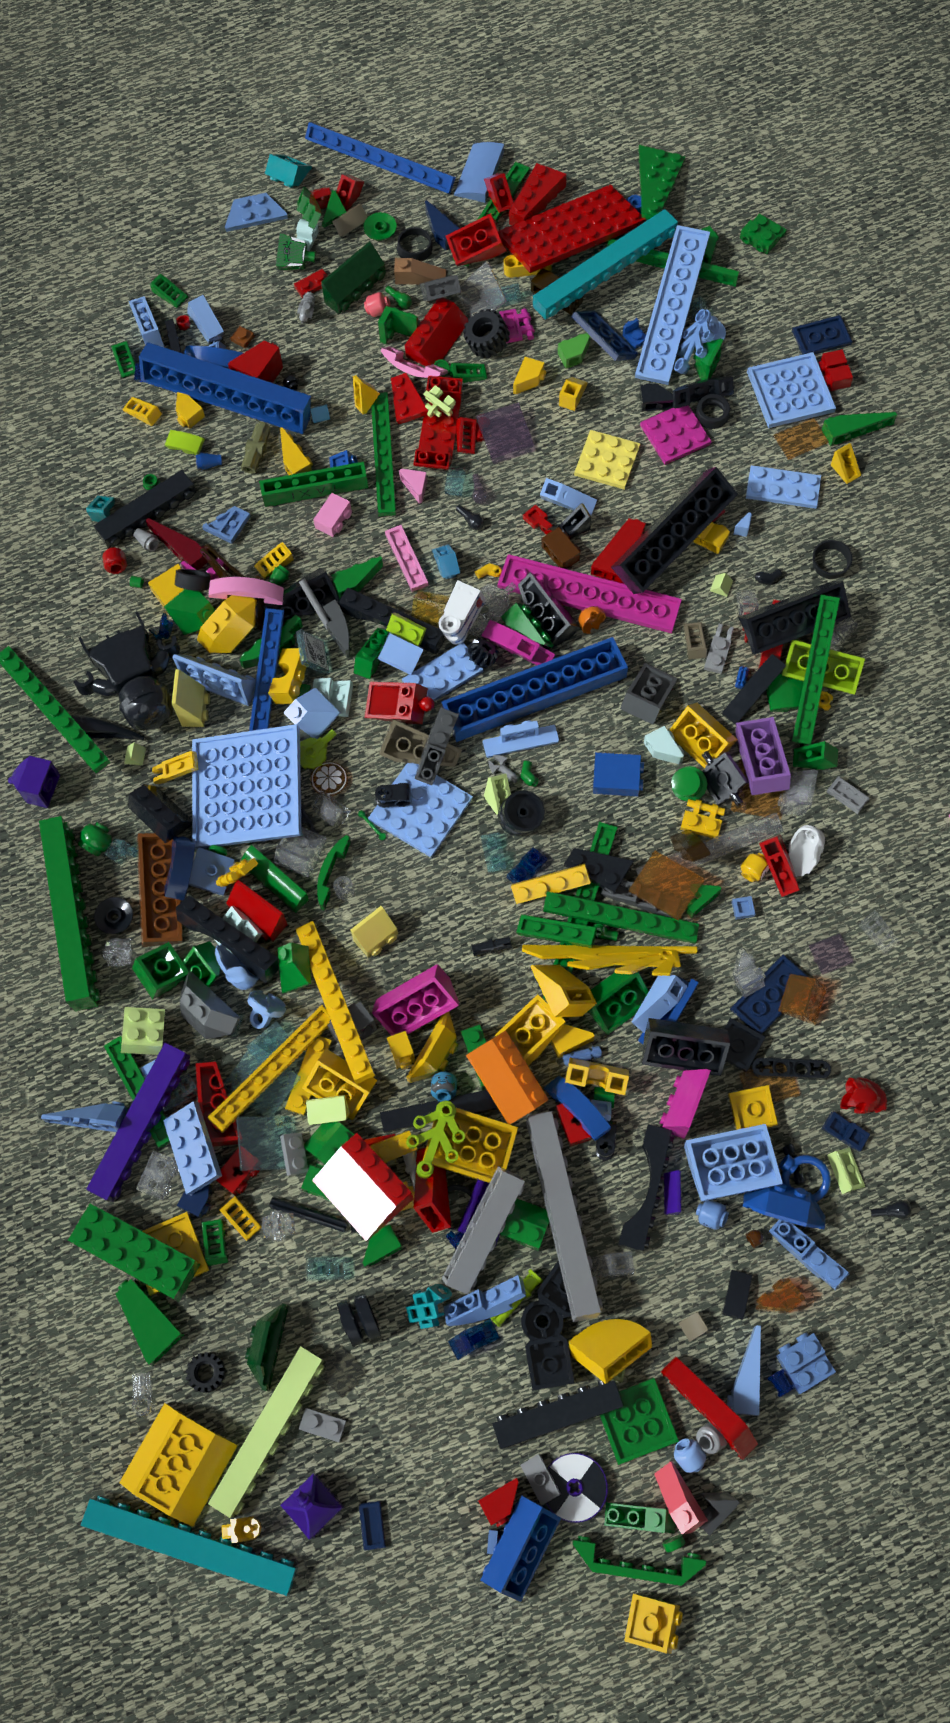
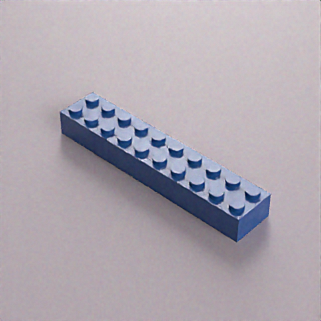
M149 342L146 343L139 355L142 382L175 393L187 394L193 399L281 428L283 427L302 435L310 421L311 396L305 393L294 391Z
M611 637L442 701V708L459 714L452 731L455 741L458 742L627 677L628 666L614 638Z

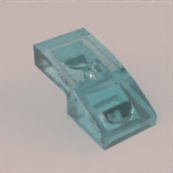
M450 466L446 478L445 494L462 496L467 467Z

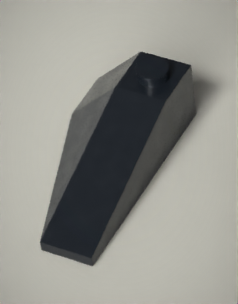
M319 568L299 580L306 579L322 608L333 600H336L339 605L340 599L325 570ZM299 581L284 590L282 605L268 603L263 605L264 610L266 608L284 610V620L293 618L295 615L306 616L316 613Z
M532 572L518 584L524 604L531 609V615L539 620L542 630L550 635L553 647L568 641L581 628L571 614ZM542 645L543 648H545V649H547V650L553 648V647H548V646Z

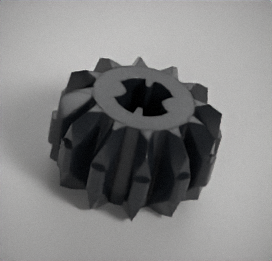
M478 637L470 643L467 655L470 657L469 660L474 662V665L477 664L480 668L488 669L497 661L499 651L496 649L497 646L491 644L486 638L482 640Z

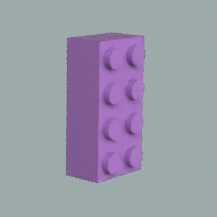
M774 717L736 723L737 744L751 794L757 795L789 790L791 774Z

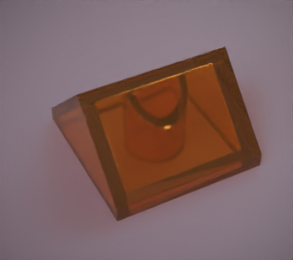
M790 974L778 1011L816 1025L827 987L815 978Z

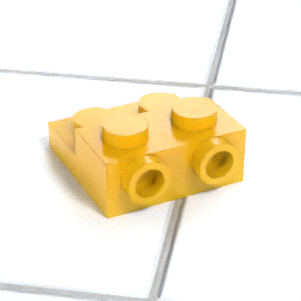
M633 1594L624 1641L666 1654H672V1649L676 1650L678 1645V1636L675 1635L676 1626L681 1625L683 1613L679 1611L680 1606Z

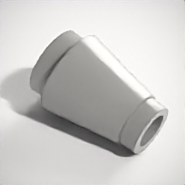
M141 528L135 530L134 537L146 551H155L158 548L159 540L156 535Z

